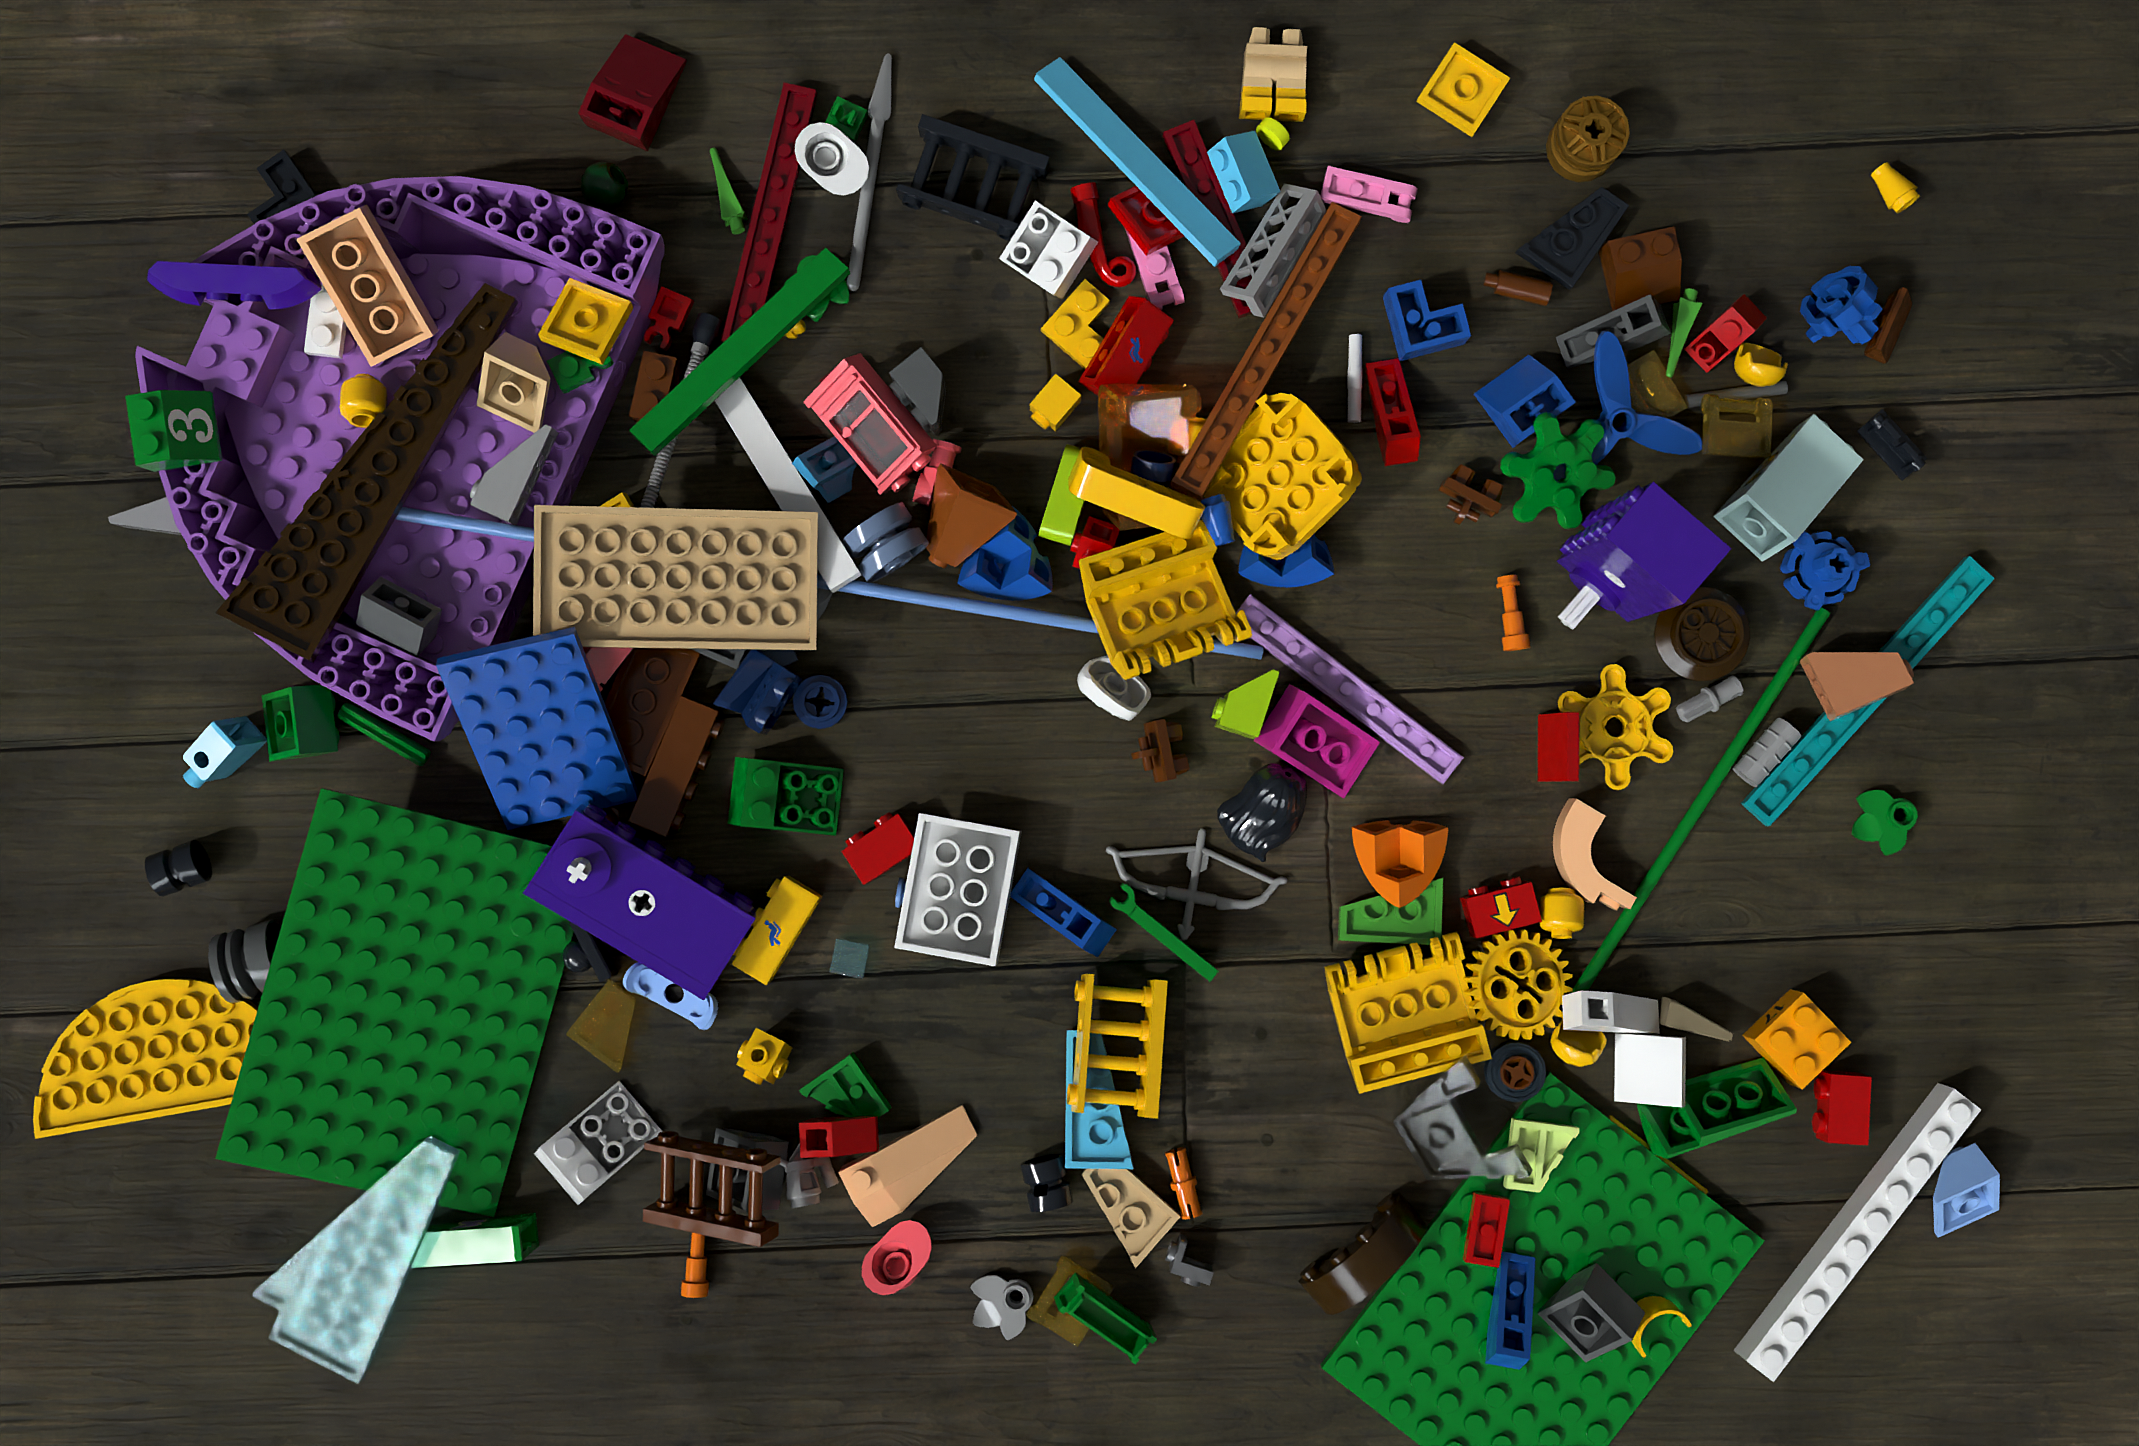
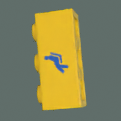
M789 875L784 876L782 881L778 878L774 881L767 893V896L771 898L765 909L758 908L756 919L751 925L753 927L747 939H742L733 954L736 956L732 962L733 966L765 985L773 980L823 897Z

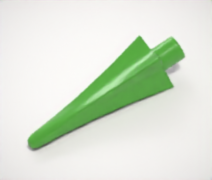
M713 147L710 149V154L717 180L721 219L725 220L726 227L730 225L732 234H740L745 231L743 221L748 220L728 180L719 153Z
M1685 289L1683 298L1680 297L1679 302L1673 304L1671 346L1666 376L1669 378L1674 375L1685 341L1703 304L1696 302L1698 291L1694 289Z

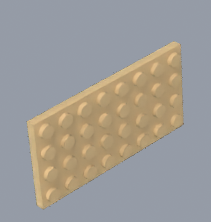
M534 505L533 636L575 627L583 647L816 650L818 512Z

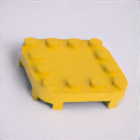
M1279 393L1270 396L1265 394L1255 401L1259 406L1250 414L1204 495L1205 498L1225 494L1226 501H1230L1233 529L1243 539V544L1253 552L1274 560H1281L1298 550L1350 499L1362 480L1358 464L1352 453L1309 405L1291 393Z

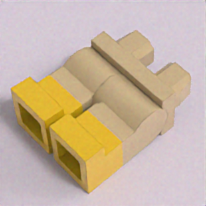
M1254 27L1244 52L1239 119L1263 120L1266 117H1270L1272 112V85H1275L1273 119L1277 121L1303 122L1306 114L1307 46H1303L1301 30H1283L1282 45L1269 44L1270 29Z

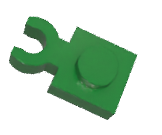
M568 351L547 360L564 394L594 380L595 377L591 370L595 368L607 369L614 364L610 356L601 365Z

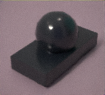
M569 922L577 940L571 941L563 950L562 958L564 965L569 970L577 973L588 971L592 967L600 983L618 975V971L602 940Z

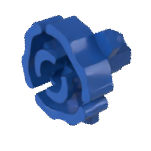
M1848 266L1838 272L1824 276L1811 287V291L1817 297V301L1811 295L1803 298L1800 312L1811 326L1806 335L1813 343L1820 340L1823 336L1831 337L1837 331H1843L1853 344H1864L1870 341L1879 330L1876 318L1882 311V308L1874 302L1878 287L1862 267Z
M1804 531L1793 542L1794 548L1785 553L1780 570L1785 574L1794 572L1795 560L1799 555L1802 556L1799 579L1808 589L1800 585L1796 576L1785 579L1783 585L1794 598L1804 599L1805 607L1817 611L1823 605L1841 602L1844 598L1843 594L1854 591L1859 578V571L1869 567L1870 562L1867 553H1855L1854 548L1844 537L1832 539V535L1828 531L1808 534ZM1836 590L1839 592L1830 597L1825 596L1827 592H1834Z

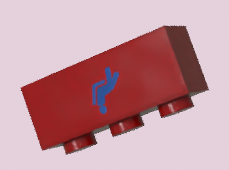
M1129 296L1078 382L1105 402L1124 406L1125 402L1133 396L1135 386L1141 375L1151 366L1152 357L1157 348L1168 337L1169 328L1174 320L1146 298Z

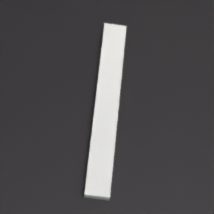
M739 377L715 402L781 510L818 512L817 569L829 589L834 593L862 574Z

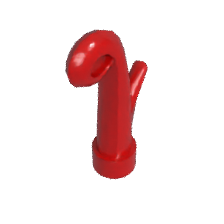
M1089 182L1072 187L1070 192L1073 204L1076 206L1078 229L1098 241L1090 255L1096 272L1108 285L1124 287L1130 284L1136 274V266L1130 258L1119 256L1107 262L1097 202L1100 198L1096 183ZM1118 265H1124L1127 269L1123 276H1116L1112 273Z

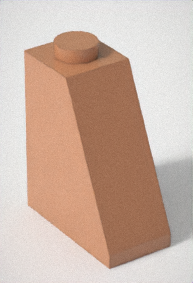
M1812 652L1800 660L1829 721H1833L1905 690L1914 684L1912 680L1914 677L1912 667L1906 659L1902 660L1898 652Z

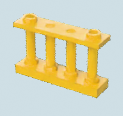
M1082 974L1081 981H1076L1074 996L1075 1001H1079L1074 1077L1073 1084H1069L1067 1088V1104L1071 1105L1072 1112L1084 1113L1085 1102L1134 1106V1109L1138 1110L1137 1116L1158 1119L1167 980H1147V986H1143L1142 989L1094 985V974ZM1092 999L1141 1003V1006L1145 1007L1144 1020H1141L1140 1023L1091 1020ZM1090 1033L1138 1037L1139 1041H1143L1142 1055L1138 1054L1137 1058L1088 1054ZM1087 1068L1136 1071V1074L1140 1075V1087L1135 1089V1092L1087 1089Z

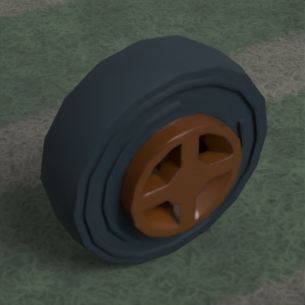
M1516 1040L1503 1042L1492 1049V1059L1486 1060L1484 1065L1485 1081L1491 1091L1501 1099L1511 1102L1527 1101L1537 1095L1543 1087L1546 1077L1545 1062L1540 1053L1531 1045Z

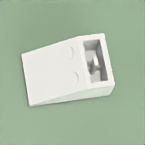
M618 1081L541 1145L534 1154L576 1204L579 1205L643 1150L645 1142L657 1137L658 1133L663 1131L622 1083Z

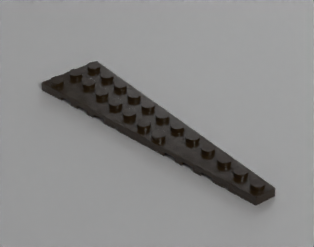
M484 283L457 316L454 324L439 338L436 348L426 360L423 358L416 366L414 375L404 387L402 385L393 395L395 398L383 413L379 412L323 480L320 488L306 501L302 512L292 524L288 523L280 533L282 535L269 552L265 551L258 560V566L247 579L243 578L216 611V614L314 663L483 365L484 352L498 339L516 308L518 302L514 297Z

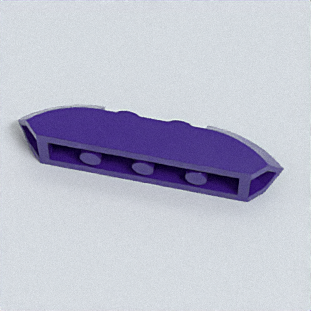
M157 261L148 270L147 281L163 294L182 303L201 306L205 297L206 299L229 300V293L240 294L241 301L263 302L264 299L269 309H283L307 301L322 289L319 278L308 268Z

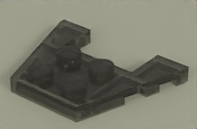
M1466 1055L1457 1060L1394 1119V1125L1427 1180L1468 1179L1469 1176H1487L1488 1179H1500L1502 1175H1516L1517 1178L1529 1177L1533 1170L1519 1145L1515 1144L1486 1154L1456 1103L1454 1096L1476 1089L1481 1083Z

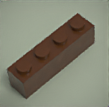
M680 696L631 813L629 822L665 837L672 836L674 832L678 833L681 830L686 818V814L682 813L687 800L690 802L693 800L699 787V783L695 782L700 769H706L711 759L712 752L708 751L713 738H719L724 728L725 721L721 719L723 712L687 697Z

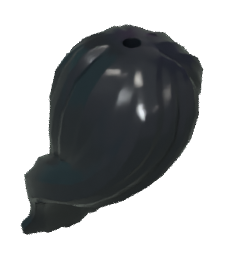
M1270 763L1257 770L1247 781L1240 793L1223 802L1217 809V819L1230 841L1241 851L1252 854L1261 862H1265L1267 852L1286 842L1299 827L1307 799L1306 780L1300 772L1289 765L1282 767L1278 764Z

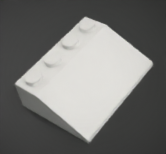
M919 813L894 948L996 966L999 960L1022 831Z

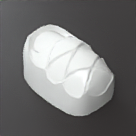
M1108 655L1088 661L1082 667L1077 677L1079 689L1098 707H1102L1120 719L1132 720L1151 698V692L1146 683L1139 676L1124 680L1111 665Z

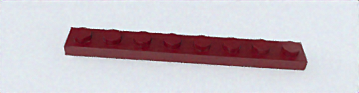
M785 82L783 84L722 336L723 342L769 299L800 170V164L797 162L794 151L795 143L800 132L811 124L818 95L815 89Z

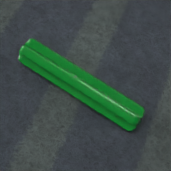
M351 703L343 704L337 714L340 720L416 765L423 766L430 757L431 752L429 749Z

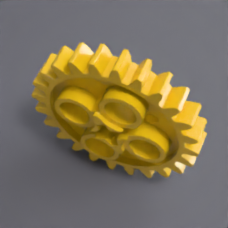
M1518 929L1516 934L1514 930L1505 931L1504 937L1501 934H1492L1493 944L1489 941H1482L1481 945L1484 952H1472L1473 956L1478 960L1477 963L1466 964V967L1473 971L1472 976L1463 977L1464 981L1472 983V988L1464 991V995L1474 997V1000L1469 1003L1468 1008L1479 1009L1480 1011L1476 1014L1475 1020L1484 1021L1487 1019L1484 1028L1490 1031L1496 1028L1497 1036L1505 1037L1508 1034L1509 1039L1518 1040L1521 1034L1523 1039L1530 1040L1532 1039V1031L1536 1035L1543 1036V1025L1548 1028H1555L1552 1017L1563 1018V1012L1559 1007L1562 1005L1564 993L1573 992V988L1565 986L1564 982L1572 978V974L1563 973L1562 971L1569 962L1557 960L1562 950L1558 948L1549 950L1552 940L1543 939L1540 941V933L1531 932L1528 936L1527 930ZM1514 952L1519 958V963L1515 969L1510 965V957ZM1498 966L1508 977L1519 979L1518 984L1527 991L1517 990L1518 984L1495 971V967ZM1540 972H1542L1545 978V983L1541 989L1536 984V978ZM1495 980L1500 984V992L1496 997L1491 992V986ZM1529 992L1535 993L1537 996H1539L1541 998V1002L1538 1003V1001ZM1524 1000L1527 1009L1525 1014L1520 1016L1518 1005Z

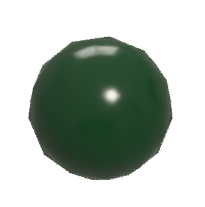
M600 161L588 166L581 177L582 194L596 208L611 209L621 204L627 195L628 181L626 176L613 163Z

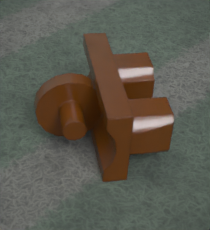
M1462 464L1454 470L1450 477L1442 481L1438 491L1462 502L1460 504L1450 499L1446 508L1456 512L1453 522L1460 525L1466 517L1476 523L1480 513L1470 509V507L1492 518L1495 513L1498 514L1502 506L1499 500L1504 486L1487 479L1480 492L1470 488L1469 485L1476 472Z
M1165 719L1143 724L1146 737L1138 738L1140 751L1131 753L1132 760L1142 758L1144 771H1153L1155 783L1177 779L1176 775L1189 771L1188 759L1185 753L1172 756L1170 742L1182 740L1181 724L1179 722H1166Z

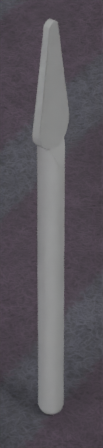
M889 53L884 56L868 107V114L872 119L866 153L869 173L866 182L861 188L849 263L851 274L847 276V286L850 291H856L860 286L884 123L891 115L892 57Z

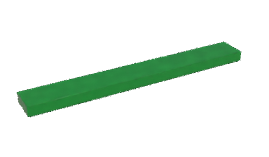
M824 248L629 430L631 434L656 456L850 275L849 268L827 248Z

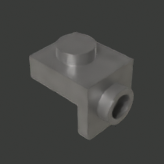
M1179 1234L1177 1242H1170L1165 1261L1170 1262V1273L1182 1276V1282L1195 1287H1200L1201 1283L1210 1286L1214 1273L1212 1265L1183 1256L1187 1245V1238L1185 1235Z

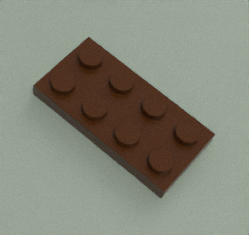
M633 648L624 659L606 698L605 706L631 771L647 777L680 696L684 697L700 661L701 653L686 648Z

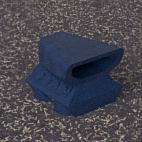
M751 649L713 704L741 713L747 727L759 734L767 735L777 722L783 708L792 698L803 678L760 651Z

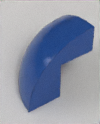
M1016 508L1014 510L1017 512L1014 520L965 559L957 584L976 594L999 600H1027L1052 592L1053 582L1049 559L1047 556H1042L1038 553L1033 542L1037 537V533Z
M1313 534L1298 550L1281 560L1262 556L1244 545L1239 562V574L1251 581L1267 586L1299 587L1322 581L1334 575V567L1325 541H1320Z

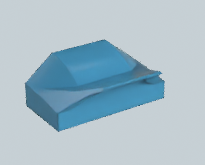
M835 436L800 454L792 462L811 486L820 492L827 503L852 490L853 471L858 464Z

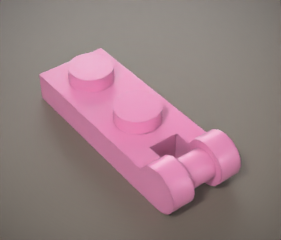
M1328 166L1320 197L1323 203L1331 204V202H1334L1345 208L1388 217L1397 222L1408 223L1412 216V210L1410 209L1411 201L1416 198L1417 188L1410 184ZM1390 194L1398 197L1397 205L1388 203Z
M1126 230L1147 299L1160 310L1163 309L1162 306L1174 303V305L1185 303L1183 291L1179 284L1168 247L1165 246L1146 256ZM1167 283L1169 290L1158 293L1156 286Z

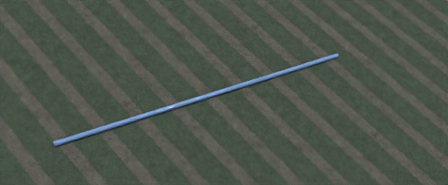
M402 507L395 520L534 542V528L407 507ZM817 574V588L830 590L822 575ZM856 580L837 590L845 593L1098 633L1093 619ZM1213 639L1214 650L1210 652L1262 659V646L1238 642L1225 646L1218 639Z

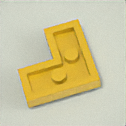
M1084 279L1042 326L1041 332L1081 367L1086 369L1103 340L1089 326L1110 304V300Z

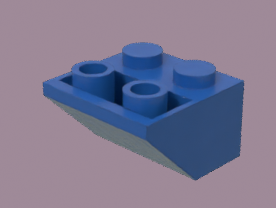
M1530 355L1524 357L1474 393V396L1512 448L1535 433L1533 424L1539 414L1550 412L1557 417L1576 403L1556 374Z

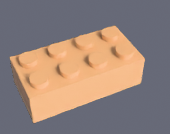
M367 204L296 239L371 367L434 336L439 331Z

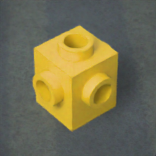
M755 1028L751 1038L745 1040L737 1054L739 1060L736 1065L745 1070L743 1077L758 1085H761L763 1080L774 1084L776 1079H780L786 1072L789 1064L787 1058L793 1048L786 1042Z

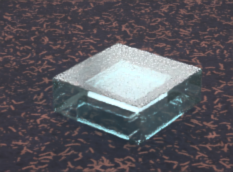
M837 938L830 972L863 979L870 945Z

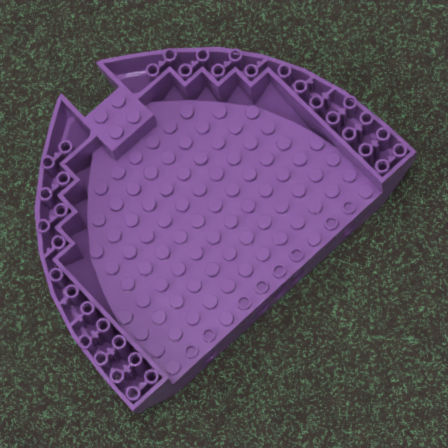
M463 176L391 178L361 185L353 184L346 188L324 192L256 222L251 227L192 261L191 263L308 268L317 276L296 239L367 204L439 329L434 336L371 367L348 327H346L343 359L308 355L304 352L310 299L289 308L269 309L264 299L263 302L241 301L240 294L229 293V300L206 299L205 297L204 302L212 305L213 308L186 367L137 346L135 358L141 393L157 390L211 391L213 393L223 461L159 471L175 524L185 539L188 549L194 554L210 583L226 600L243 578L247 579L259 564L258 560L265 551L269 552L282 536L280 533L288 523L292 524L302 512L306 501L320 488L323 480L366 429L351 425L341 415L339 408L340 388L343 382L357 374L373 376L386 387L388 406L395 398L393 396L401 385L404 387L414 375L416 366L423 358L427 359L438 345L437 341L454 324L457 316L484 283L514 297L518 302L500 336L507 332L536 346L551 378L542 427L546 424L555 429L558 435L517 525L534 528V505L568 506L651 322L648 315L656 299L661 261L665 254L664 241L661 234L606 211L530 186ZM572 278L631 301L633 310L608 354L614 364L607 369L595 368L591 370L595 377L594 380L564 394L547 360L565 352V350L542 342L538 333L568 279ZM482 367L402 507L510 524L470 505L472 498H470L471 489L478 479L482 480L485 472L534 433L476 406ZM394 520L314 663L259 635L257 636L306 676L322 686L331 689L381 718L434 742L440 741L451 734L459 718L437 670V658L508 642L534 584V542ZM379 577L391 581L442 609L436 638L418 657L356 625L361 595Z

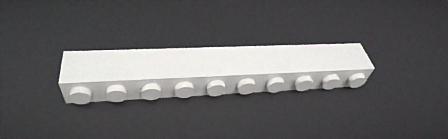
M1937 1083L1734 1351L1774 1382L1981 1109L1956 1089Z

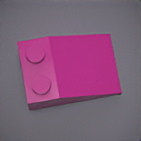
M1290 684L1262 726L1259 737L1253 740L1342 798H1345L1380 743L1308 693Z

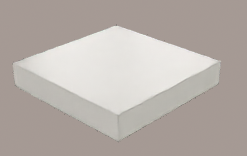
M1615 1033L1614 1101L1684 1107L1686 1037Z

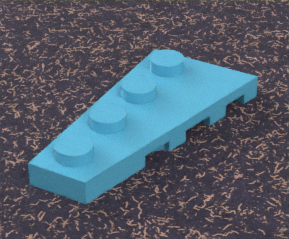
M1067 1030L1065 1168L1134 1169L1119 1105L1085 1102L1084 1113L1072 1112L1071 1105L1067 1104V1088L1069 1084H1073L1077 1030ZM1090 1033L1088 1054L1107 1055L1102 1034ZM1087 1068L1086 1088L1116 1091L1111 1069Z

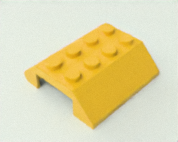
M1203 520L1198 522L1191 539H1184L1163 532L1079 560L1088 609L1111 665L1124 680L1139 676L1140 671L1143 674L1150 672L1151 661L1149 657L1152 656L1161 666L1166 667L1171 665V660L1177 663L1201 655L1203 650L1206 653L1213 651L1214 641L1212 636L1214 635L1225 646L1233 644L1234 640L1239 642L1252 637L1251 627L1244 610H1239L1236 615L1212 558L1217 547Z
M1457 932L1442 935L1443 949L1438 937L1430 938L1431 957L1422 959L1421 947L1415 942L1409 944L1410 957L1405 945L1377 952L1378 966H1376L1372 954L1364 956L1366 974L1356 976L1357 972L1352 960L1343 962L1345 975H1343L1339 963L1324 967L1328 992L1345 1056L1359 1094L1492 1059L1484 1026L1478 1023V1020H1475V1009L1468 1008L1472 998L1469 995H1464V991L1469 989L1468 983L1463 980V977L1466 976L1461 960L1465 959V955Z

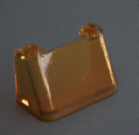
M1112 383L1100 385L1098 391L1099 451L1109 457L1111 466L1129 473L1133 452L1152 450L1166 453L1176 459L1175 476L1187 455L1185 453L1186 450L1189 451L1188 419H1194L1196 413L1201 410L1199 391L1192 385ZM1171 486V489H1172V490H1175V491H1177V492H1180V493H1182V494H1185V495H1187V496H1190V495H1188L1187 493H1185V492H1183V491H1181V490H1179V489H1177V488ZM1102 507L1105 516L1120 531L1152 527Z

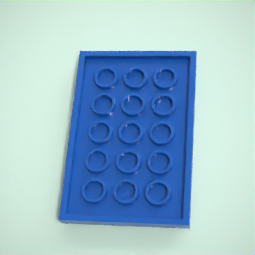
M575 627L437 658V670L507 830L572 816L581 804L587 807L589 803H592L599 808H607L637 801L639 791Z

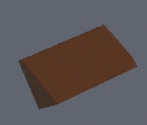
M1902 287L1888 295L1877 321L1879 330L1868 341L1864 351L1865 356L1883 364L1888 362L1912 307L1908 289Z

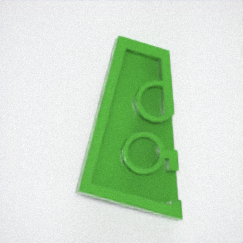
M1443 878L1431 881L1428 887L1415 900L1401 908L1392 905L1381 895L1340 906L1338 941L1397 944L1417 942L1418 945H1430V938L1438 937L1441 943Z

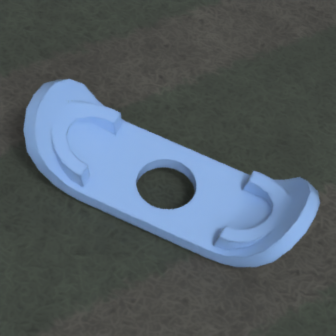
M639 962L633 964L627 970L623 978V986L628 992L642 995L690 1020L701 1030H707L712 1026L717 1015L718 1002L711 993H708L703 1001L683 989V999L680 1002H672L666 997L665 990L668 985L675 983Z

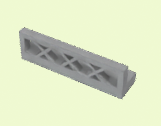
M1284 183L1280 190L1281 192L1277 194L1221 286L1220 290L1223 295L1246 301L1253 315L1265 317L1327 211L1317 190ZM1289 196L1300 198L1297 205L1286 210L1283 209ZM1284 222L1285 225L1280 232L1268 237L1267 233L1272 226ZM1268 248L1265 258L1252 263L1251 259L1255 253ZM1248 275L1252 276L1246 289L1235 287L1238 280Z

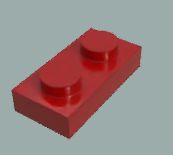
M1473 1192L1463 1260L1466 1263L1499 1268L1510 1203L1509 1198Z

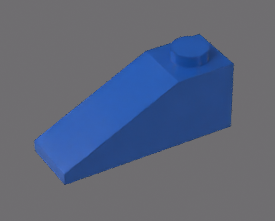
M1027 868L1010 893V897L1077 946L1096 957H1099L1117 930L1029 868Z
M1503 1251L1501 1253L1487 1329L1485 1364L1520 1370L1530 1360L1535 1257Z

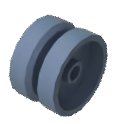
M903 502L891 505L876 513L854 528L841 541L851 558L865 556L861 560L858 569L868 583L877 581L901 568L929 544L919 527L906 529L912 521V516Z

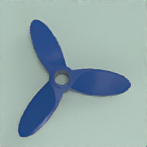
M1606 330L1602 331L1595 344L1594 373L1602 406V412L1597 421L1604 428V436L1593 450V463L1598 464L1620 438L1626 437L1645 447L1664 453L1690 455L1702 450L1704 447L1703 440L1692 429L1674 420L1658 415L1635 412L1631 408L1629 372L1622 346L1613 333ZM1623 412L1625 416L1623 424L1618 428H1614L1612 425L1614 417ZM1560 464L1555 468L1553 474L1555 480L1566 477L1564 475L1566 472L1564 464Z

